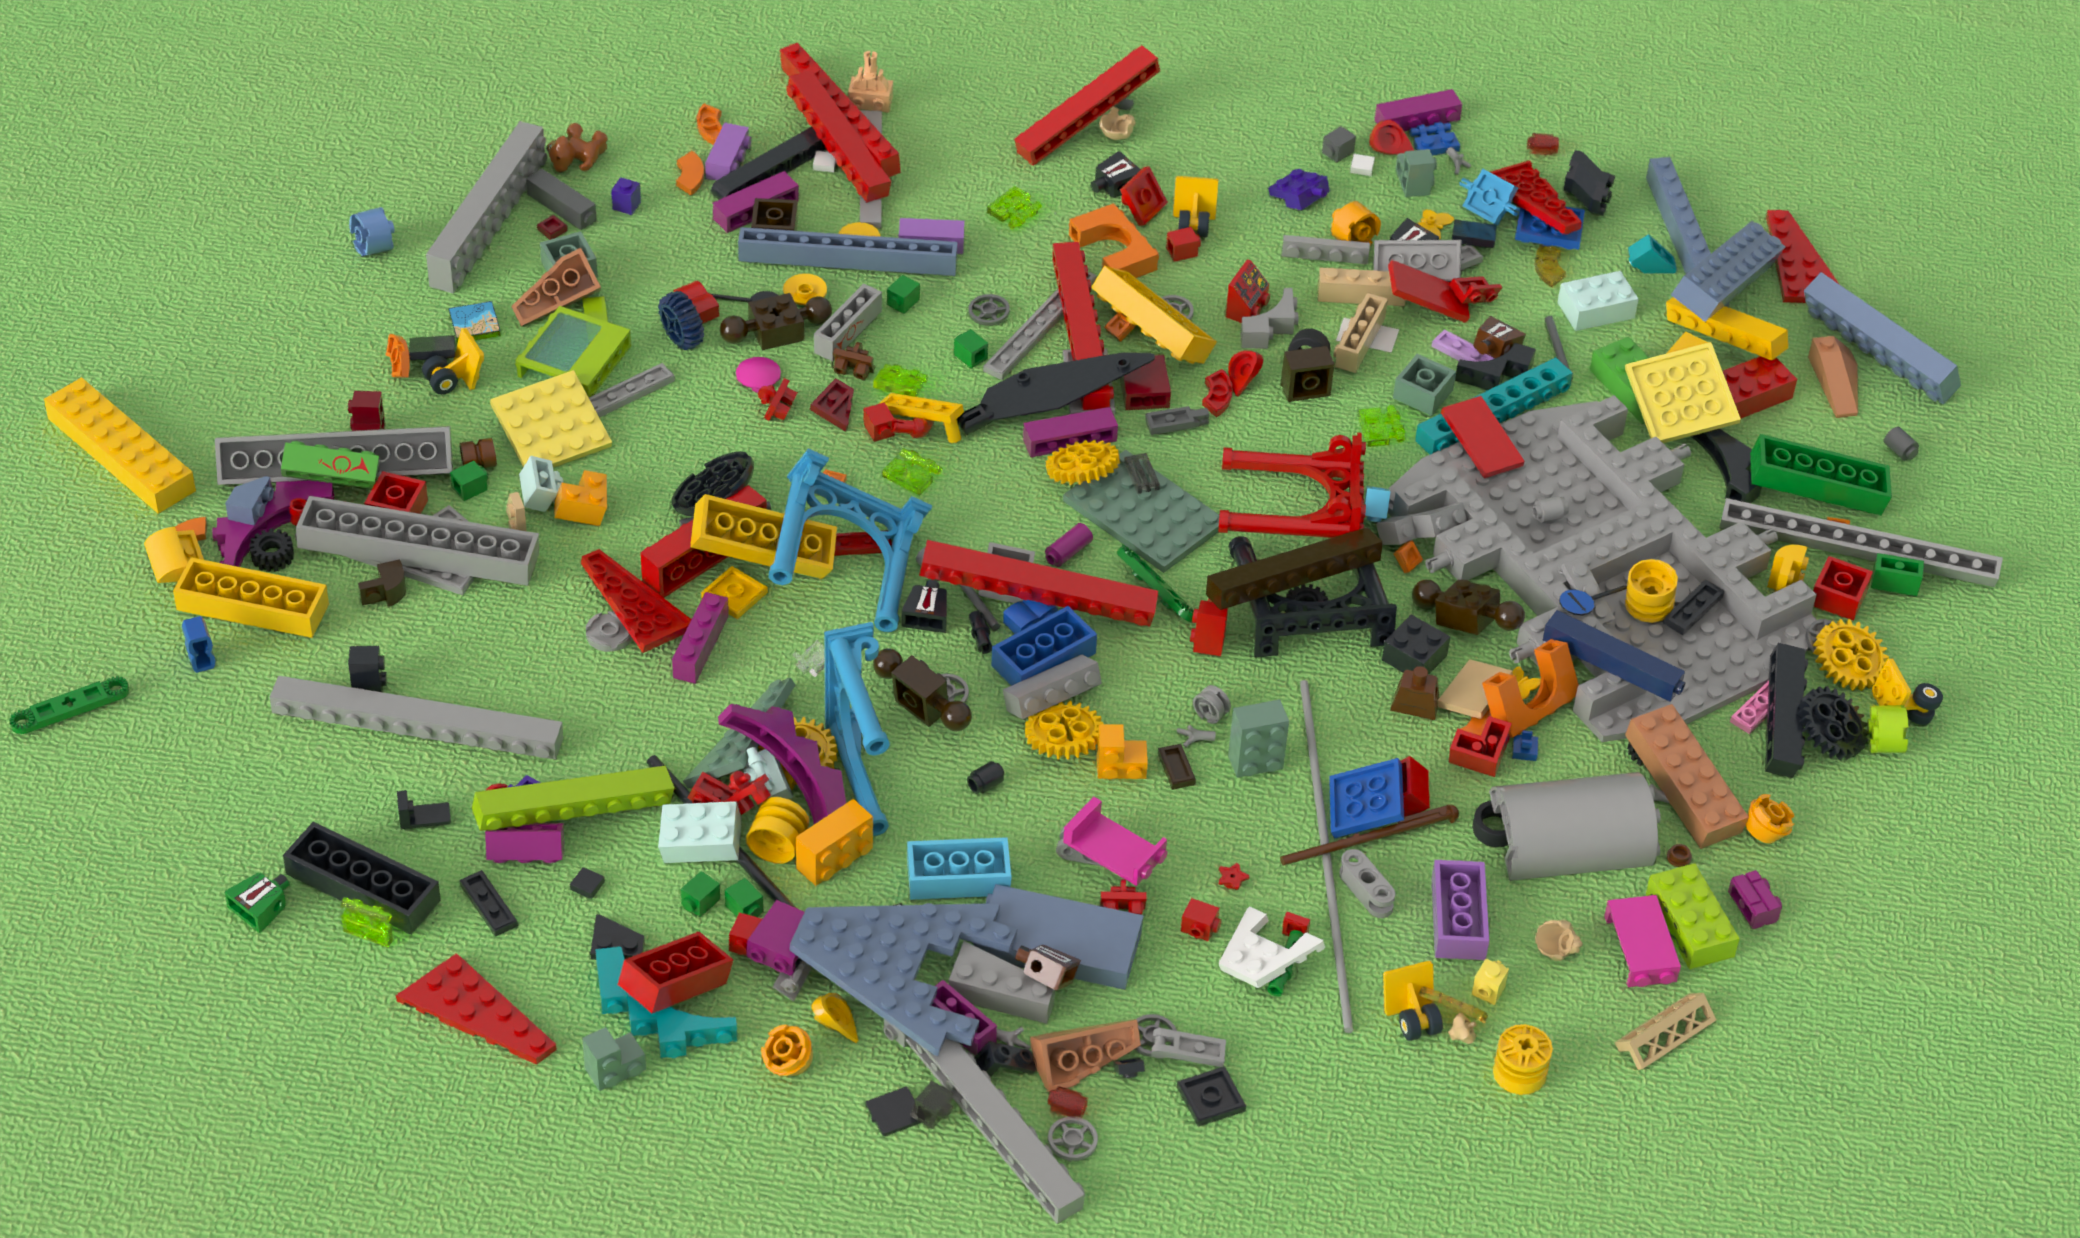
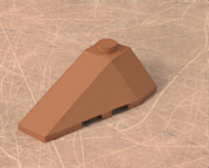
M579 248L561 257L511 307L522 327L555 312L559 306L567 307L581 301L582 298H587L601 291V286L582 249Z
M1834 336L1813 338L1808 359L1835 417L1857 416L1858 368L1851 350Z
M1137 1019L1056 1031L1030 1037L1033 1061L1048 1092L1073 1087L1081 1079L1091 1073H1096L1109 1062L1116 1061L1141 1045Z

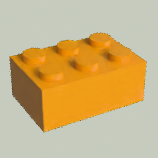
M852 799L796 836V869L817 886L823 881L829 880L842 868H847L860 856L868 854L873 848V816L857 801Z

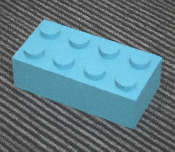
M1008 837L907 841L910 900L987 897L988 893L993 894L995 884L1011 887Z

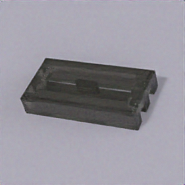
M1147 453L1124 457L1125 466L1137 494L1142 493V490L1151 492V488H1154L1155 491L1160 490V483ZM1141 459L1151 482H1148L1145 476L1144 470L1139 462V460ZM1133 463H1134V465H1135V467H1136V469H1137V472H1138V474H1139V476H1140V479H1141L1142 483H1141L1140 480H1139V477H1138V475H1137V473H1136V470H1135V468H1134V466H1133Z

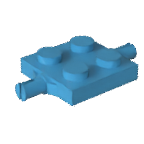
M1483 168L1475 181L1471 182L1466 178L1461 179V181L1467 183L1466 185L1460 182V186L1468 189L1467 198L1462 205L1466 209L1495 225H1499L1506 212L1514 216L1519 214L1512 209L1520 212V208L1511 204L1518 187Z

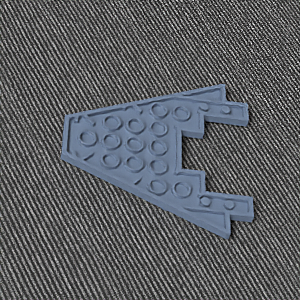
M1000 904L807 907L791 940L790 951L929 1052L939 1056L945 1039L971 1046L979 1027V1020L932 1006L938 987L915 980L927 951L931 950L953 957L960 939L1009 953L1017 935V928L995 922L1000 909Z

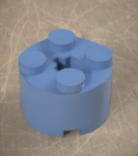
M382 207L350 216V233H355L356 237L353 244L361 256L393 249L391 234L395 231L394 225L391 220H387Z

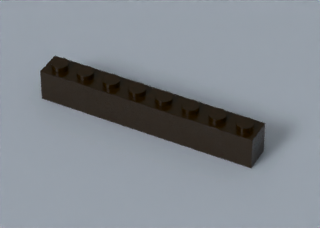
M1366 527L1208 575L1206 596L1220 610L1372 564L1381 561L1383 541Z

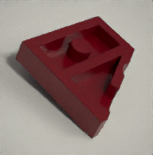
M835 378L811 403L810 410L846 432L854 389Z

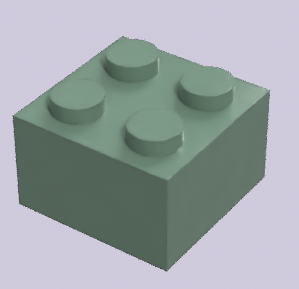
M581 231L540 242L541 262L546 271L561 257L581 248L593 273L598 278L597 258Z
M1416 354L1395 379L1393 399L1432 416L1453 391L1456 371Z

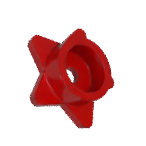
M1239 863L1234 864L1230 868L1220 866L1218 869L1222 875L1218 884L1224 885L1229 889L1239 890L1242 882L1250 878L1248 874L1240 870Z

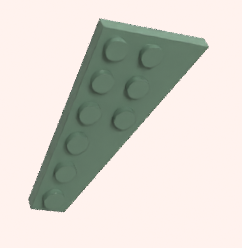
M791 677L782 681L778 679L772 682L764 694L752 705L751 709L766 712L771 706L782 708L795 687ZM729 729L715 747L683 780L684 784L688 789L693 787L702 771L716 779L745 768L749 758L747 749L751 747L757 749L759 744L740 732Z

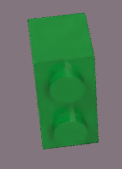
M1877 553L1872 570L1871 588L1917 596L1923 578L1924 561Z

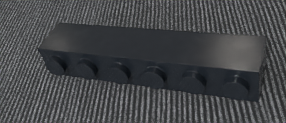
M1777 643L1770 655L1765 772L1793 778L1796 772L1802 769L1804 764V756L1801 754L1805 744V736H1802V730L1805 725L1798 722L1802 717L1797 713L1801 710L1798 705L1802 702L1801 699L1804 697V691L1807 686V678H1804V674L1808 666V660L1805 659V649L1783 643Z

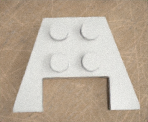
M1249 906L1222 955L1219 966L1221 971L1260 988L1285 973V968L1295 962L1300 964L1307 960L1306 955L1315 950L1317 952L1322 951L1325 948L1324 941L1305 933L1290 949L1280 946L1256 934L1268 922V918L1265 913Z

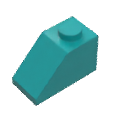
M1649 234L1628 247L1630 264L1644 274H1674L1677 272L1674 256Z

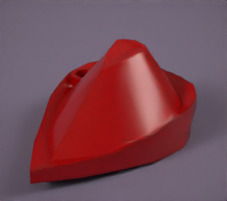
M1382 120L1373 128L1369 144L1376 152L1386 155H1397L1405 153V151H1414L1407 135L1395 121Z
M1245 350L1234 354L1230 359L1228 373L1232 382V388L1237 397L1261 370L1264 361L1261 354Z

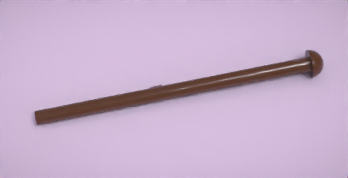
M1448 804L1406 816L1404 820L1397 822L1398 824L1376 829L1363 835L1356 833L1352 837L1281 856L1280 861L1285 866L1444 820L1454 823L1459 818V810L1456 806Z

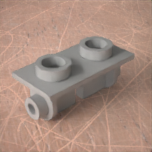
M798 958L793 975L790 976L780 972L773 988L794 1001L812 966Z

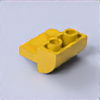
M175 526L168 527L153 533L144 542L157 583L178 582L191 557L204 560L194 530L176 531Z
M1787 545L1776 552L1767 585L1768 588L1775 589L1776 592L1797 581H1803L1805 573H1802L1801 570L1806 571L1809 557L1805 556L1806 546Z

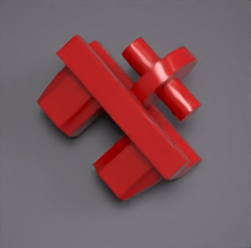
M786 378L783 379L777 392L773 385L762 386L758 391L761 403L764 405L770 403L764 419L770 421L772 415L784 421L790 407L779 401L791 406L798 393L787 387L790 381Z
M735 771L730 776L731 783L729 788L731 790L735 789L736 792L724 802H737L741 815L755 806L748 795H751L757 805H759L771 796L764 785L769 780L766 774L749 783L751 779L750 774Z
M1120 879V886H1110V892L1101 891L1100 906L1115 910L1128 909L1129 913L1142 915L1146 907L1147 892H1136V887H1127L1126 880Z

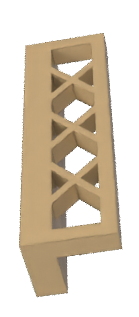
M1689 993L1617 1040L1615 1044L1618 1051L1630 1052L1638 1070L1644 1069L1716 1021V1018L1704 993ZM1699 1007L1702 1008L1706 1017L1701 1022L1694 1020L1696 1009ZM1680 1020L1687 1022L1685 1033L1683 1034L1676 1033L1677 1024ZM1662 1032L1668 1034L1667 1043L1663 1047L1657 1045L1659 1034ZM1643 1044L1650 1047L1648 1057L1644 1060L1637 1049Z

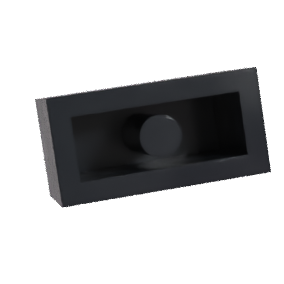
M350 646L348 667L351 687L382 692L383 686H387V672H383L385 670V656L380 655V647Z

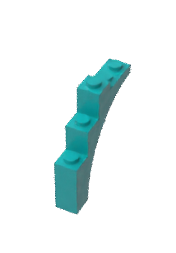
M622 948L595 949L602 1014H617L628 1011L630 1029L633 1036L658 1034L660 1058L687 1055L686 1047L689 1046L699 1047L707 1044H725L737 1041L736 1017L713 1018L697 1016L672 1007L651 1013L618 985L624 963Z

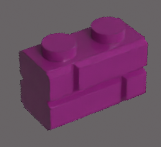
M1757 870L1748 872L1745 875L1735 876L1731 879L1728 893L1752 929L1763 927L1765 924H1773L1779 920L1782 910L1781 900L1777 896L1774 897L1770 891L1769 882L1766 878H1762Z

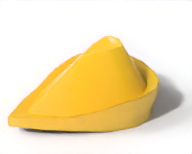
M831 992L819 996L811 1005L815 1013L814 1019L825 1027L838 1031L846 1038L857 1043V1031L847 1002L837 993Z

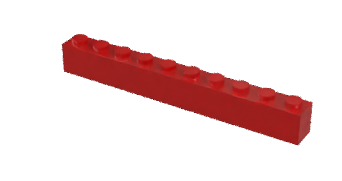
M797 42L779 49L782 70L788 76L812 70L887 176L892 177L901 173L899 152Z
M1079 242L1053 243L1052 261L1072 359L1075 361L1104 356L1102 354L1104 353L1103 339L1099 340L1101 328L1100 324H1096L1098 321L1097 310L1093 309L1094 295L1090 294L1091 281L1090 279L1087 280L1088 267L1083 264L1085 263L1084 250H1080ZM1108 384L1080 398L1083 410L1110 407V399H1114L1113 386Z
M931 540L926 542L919 576L927 577L931 580L936 579L950 582L954 585L973 587L977 590H986L999 595H1009L1022 600L1041 602L1045 605L1063 608L1069 606L1072 610L1086 612L1091 615L1109 617L1114 620H1122L1149 627L1155 614L1158 597L1157 590Z

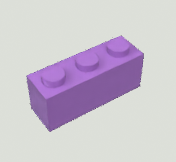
M724 123L705 162L706 179L717 181L739 168L740 162H743L745 159V151L750 148L752 137L749 136V127Z
M900 218L899 238L958 242L957 254H963L965 221Z

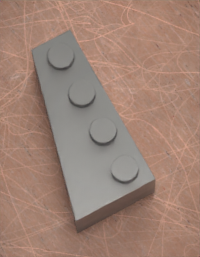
M963 941L949 978V985L972 1005L1047 1024L1054 1006V989L1023 973V969Z

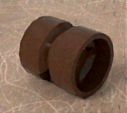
M492 437L480 439L477 444L473 441L459 443L462 465L475 461L479 466L482 465L483 468L497 466Z

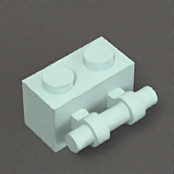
M530 456L521 470L519 476L524 507L546 512L552 501L554 503L560 485L564 481L558 471H553L551 460Z
M755 747L747 749L749 758L746 765L747 768L743 769L744 774H750L751 779L749 783L766 774L769 780L764 785L771 794L770 797L792 798L793 794L780 762L766 749L757 752Z

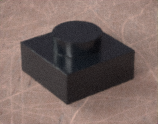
M1139 1057L1113 1061L1114 1072L1122 1075L1123 1078L1137 1077L1138 1072L1145 1071L1144 1061Z

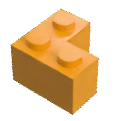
M584 470L579 485L561 483L554 501L555 518L600 526L607 509V474Z
M1099 724L1097 778L1146 779L1148 766L1147 742L1124 741L1123 724Z

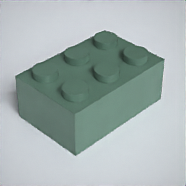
M1280 699L1233 708L1228 757L1237 778L1283 769L1289 719Z

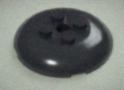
M738 451L719 456L704 464L706 469L696 476L693 473L690 474L679 485L673 494L672 506L681 515L694 516L695 504L705 494L723 499L735 495L746 487L752 478L754 461L751 456H748L746 452Z

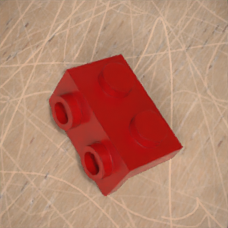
M1484 276L1453 278L1449 283L1455 296L1459 298L1462 304L1492 302L1498 297V293L1503 288L1501 284L1489 285Z
M702 771L687 799L691 800L692 803L724 802L733 796L736 790H731L728 785Z

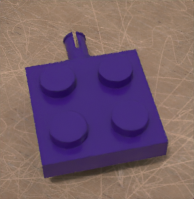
M1302 169L1291 171L1289 175L1277 180L1275 184L1268 188L1270 196L1285 199L1286 207L1303 210L1321 197L1325 198L1327 193L1330 192L1327 176L1306 172Z

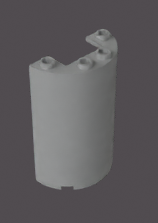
M1639 772L1494 786L1489 791L1494 814H1502L1509 849L1504 859L1509 881L1653 866L1656 856H1660L1657 823H1660V812L1658 808L1655 809L1654 788L1648 785L1644 776Z

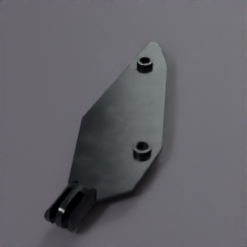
M1121 352L1025 369L987 388L980 404L964 411L957 418L958 425L966 435H969L995 420L1061 409L1155 360V355L1153 353Z

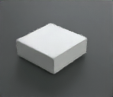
M816 151L813 170L834 172L836 160L829 152Z
M1354 154L1350 173L1371 176L1375 157Z

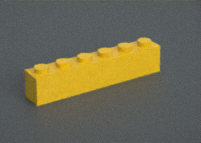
M1674 297L1666 302L1668 321L1761 357L1773 360L1788 349V330L1727 306L1721 308L1705 322Z

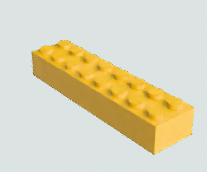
M82 377L44 398L48 419L158 514L196 492L193 471Z

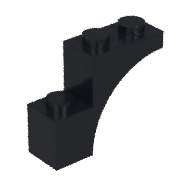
M1514 343L1513 347L1506 354L1488 361L1460 359L1457 364L1455 381L1490 390L1500 385L1504 376L1514 378L1531 370L1536 349Z

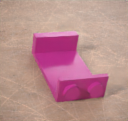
M1093 797L1065 825L1063 843L1137 886L1143 879L1149 878L1153 868L1158 863L1161 864L1166 859L1168 851H1166L1167 839L1163 837L1156 845L1151 844L1102 815V801Z
M1657 895L1608 900L1604 917L1607 924L1614 923L1629 968L1627 986L1645 987L1647 985L1677 982L1681 965Z

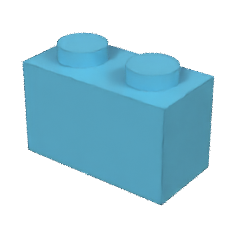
M1366 486L1364 504H1366L1365 516H1367L1368 521L1381 522V518L1387 519L1390 489Z

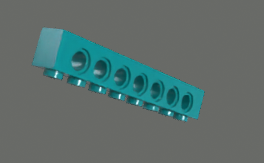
M1555 357L1475 397L1482 396L1498 422L1502 423L1526 410L1532 409L1544 401L1550 400L1560 393L1568 391L1571 386L1573 372ZM1442 414L1417 425L1415 441L1429 455L1460 442Z

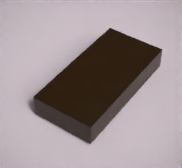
M1182 744L1158 748V756L1171 789L1194 786L1196 779Z

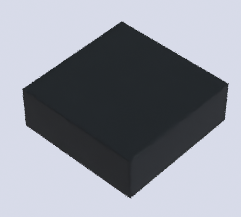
M582 867L570 883V890L592 899L605 883V877Z

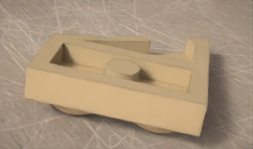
M518 492L509 494L506 507L509 517V529L527 531L523 502Z

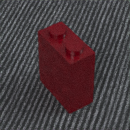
M1155 355V360L1120 378L1125 411L1170 408L1171 389L1164 355Z

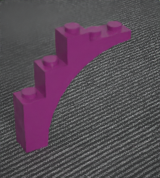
M312 480L276 482L274 496L266 504L263 516L258 518L255 525L228 520V517L217 518V527H213L212 535L213 541L218 543L221 557L224 558V561H220V563L240 567L250 551V540L255 538L256 533L262 535V530H265L267 533L269 529L273 528L275 530L290 522L291 514L289 513L291 500L302 498L307 501L309 496L334 500L333 483Z
M731 703L718 716L719 725L736 730L753 739L782 763L802 791L811 811L814 824L846 804L841 771L820 765L817 741L796 736L793 711L771 706L766 712Z

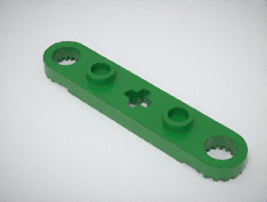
M1122 545L1116 553L1133 570L1131 573L1140 581L1144 580L1153 590H1157L1158 595L1162 598L1160 602L1165 607L1173 609L1184 620L1192 623L1194 610L1192 608L1189 609V605H1186L1187 602L1145 561L1140 560L1136 552H1131L1132 549Z
M113 676L106 681H98L31 705L28 709L18 710L17 713L15 711L11 718H9L11 729L17 734H26L121 700L129 694L128 681L125 678L123 679L122 676H116V678ZM114 686L122 687V689H120V691L117 690V692L115 690L114 692L113 690H110ZM71 703L73 706L69 707L66 704ZM23 719L28 720V723L26 722V725L23 724V726L17 723Z

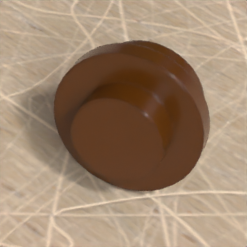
M1676 844L1668 850L1667 860L1675 867H1683L1691 863L1692 854L1687 846Z

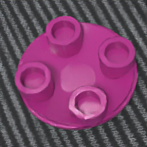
M765 357L748 358L742 361L736 369V379L743 385L752 388L756 393H758L762 386L773 385L781 378L779 365Z

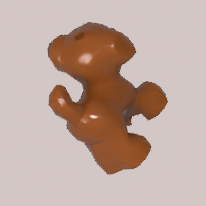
M577 123L570 124L566 131L567 138L563 135L547 144L546 150L553 163V168L557 172L562 173L568 169L575 158L583 162L579 168L587 172L596 163L599 155L607 150V135L597 130L592 136V141L586 142L582 139V127Z

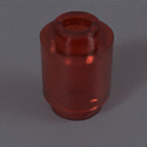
M1532 133V136L1528 137L1527 149H1530L1531 154L1552 155V153L1558 152L1559 138L1554 137L1553 134Z
M1058 1086L1056 1090H1051L1047 1105L1051 1106L1052 1112L1068 1117L1082 1118L1087 1108L1088 1097L1083 1096V1093Z

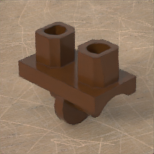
M856 342L854 347L847 346L846 350L835 348L833 352L835 360L834 372L846 375L848 367L855 368L853 372L854 377L865 380L869 372L874 373L873 357L868 356L869 351L862 350L863 344L861 342Z

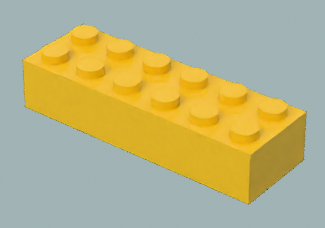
M1104 266L1091 287L1098 293L1096 296L1099 299L1111 303V308L1114 311L1125 314L1128 322L1135 326H1140L1143 334L1151 338L1154 337L1157 340L1156 344L1163 349H1169L1172 352L1171 356L1179 361L1184 359L1191 364L1195 362L1204 364L1217 343L1216 340L1127 271Z
M705 494L695 504L690 547L771 566L774 563L784 514ZM808 519L805 521L794 568L795 573L823 579L833 570L836 526Z
M192 557L173 590L177 611L313 638L329 606L326 584Z

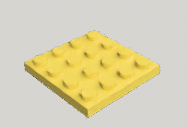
M1711 342L1625 365V371L1650 438L1657 437L1662 443H1667L1740 423L1739 413Z
M574 370L490 400V405L523 467L530 456L551 460L554 468L612 447V441Z

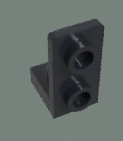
M407 790L397 791L401 829L451 824L448 802L414 806L413 800H408Z
M989 1041L974 1056L976 1065L981 1071H986L989 1077L1000 1067L1030 1074L1036 1071L1032 1052L1023 1048Z

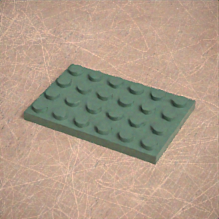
M1127 450L1119 454L1120 464H1118L1117 469H1113L1114 473H1107L1108 477L1100 476L1098 481L1093 479L1091 483L1083 481L1081 485L1077 484L1063 494V502L1126 545V547L1132 549V551L1163 573L1218 533V513Z

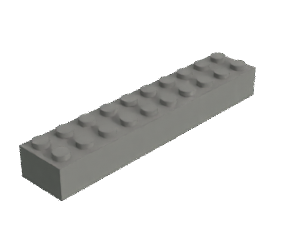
M519 121L426 253L430 287L454 293L458 286L462 285L467 273L472 271L474 263L482 256L485 247L491 243L493 235L496 231L500 230L505 218L509 217L513 206L518 204L522 193L527 191L526 178L537 172L546 163V137H544L543 127Z
M451 426L215 438L218 485L248 483L265 476L270 477L271 482L305 480L284 477L281 474L285 442L291 443L292 441L303 442L307 446L321 444L327 446L328 449L348 448L352 452L357 453L362 451L373 452L379 456L377 477L380 476L382 471L397 475L441 474L453 471Z
M313 496L308 497L296 526L297 548L380 562L400 559L402 565L527 586L539 556V533Z

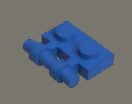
M1436 122L1434 125L1425 126L1423 124L1409 129L1411 137L1418 136L1414 138L1413 143L1416 150L1430 149L1432 156L1446 154L1447 149L1453 147L1456 152L1460 151V143L1454 132L1445 133L1446 131H1451L1450 123Z

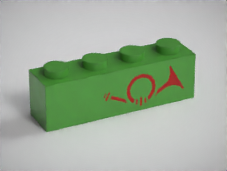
M299 441L285 442L281 474L284 477L372 489L377 481L379 456L370 451L357 453L352 452L348 448H338L336 450L328 449L327 446L321 444L307 446Z

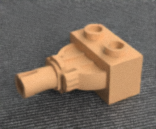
M866 51L864 53V72L863 67H860L858 74L852 76L848 98L858 109L890 112L893 98V80H886L882 69H879L877 75V53L872 51L870 59V51Z

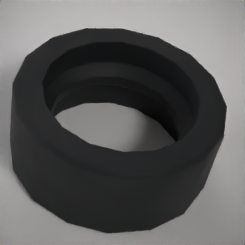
M1491 800L1482 803L1476 809L1472 825L1474 835L1487 846H1508L1505 830L1497 831L1490 829L1482 822L1483 819L1488 817L1502 818V814H1494Z

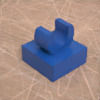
M1523 730L1522 735L1514 736L1512 759L1537 760L1538 737L1532 736L1533 731Z

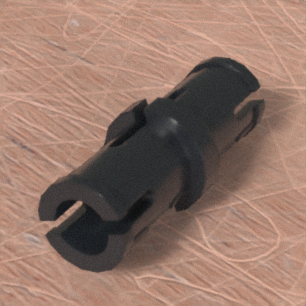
M978 610L973 611L969 614V621L972 626L971 635L976 640L979 653H990L993 645L990 641V629L985 623L984 614L982 612L979 613Z

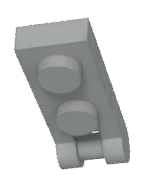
M1157 1028L1153 1031L1155 1045L1152 1046L1151 1055L1154 1058L1162 1059L1167 1057L1222 1067L1224 1064L1226 1040L1163 1028ZM1165 1042H1173L1172 1046L1165 1045Z

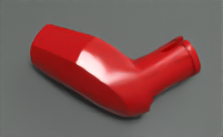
M917 417L913 420L893 418L891 428L894 429L891 431L892 433L911 434L913 438H923L930 432L934 421Z

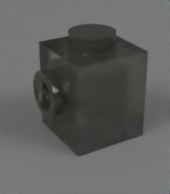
M931 1081L915 1099L911 1117L933 1130L942 1118L946 1120L952 1112L953 1106L951 1102L954 1094L945 1087Z

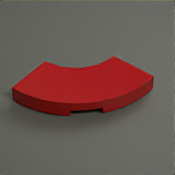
M1223 369L1205 377V384L1209 388V393L1202 399V406L1207 408L1216 418L1225 412L1232 399V382Z

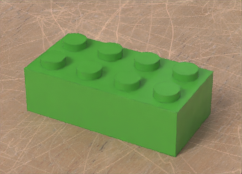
M1628 336L1594 350L1590 371L1628 408L1641 424H1645L1625 371V365L1650 357Z

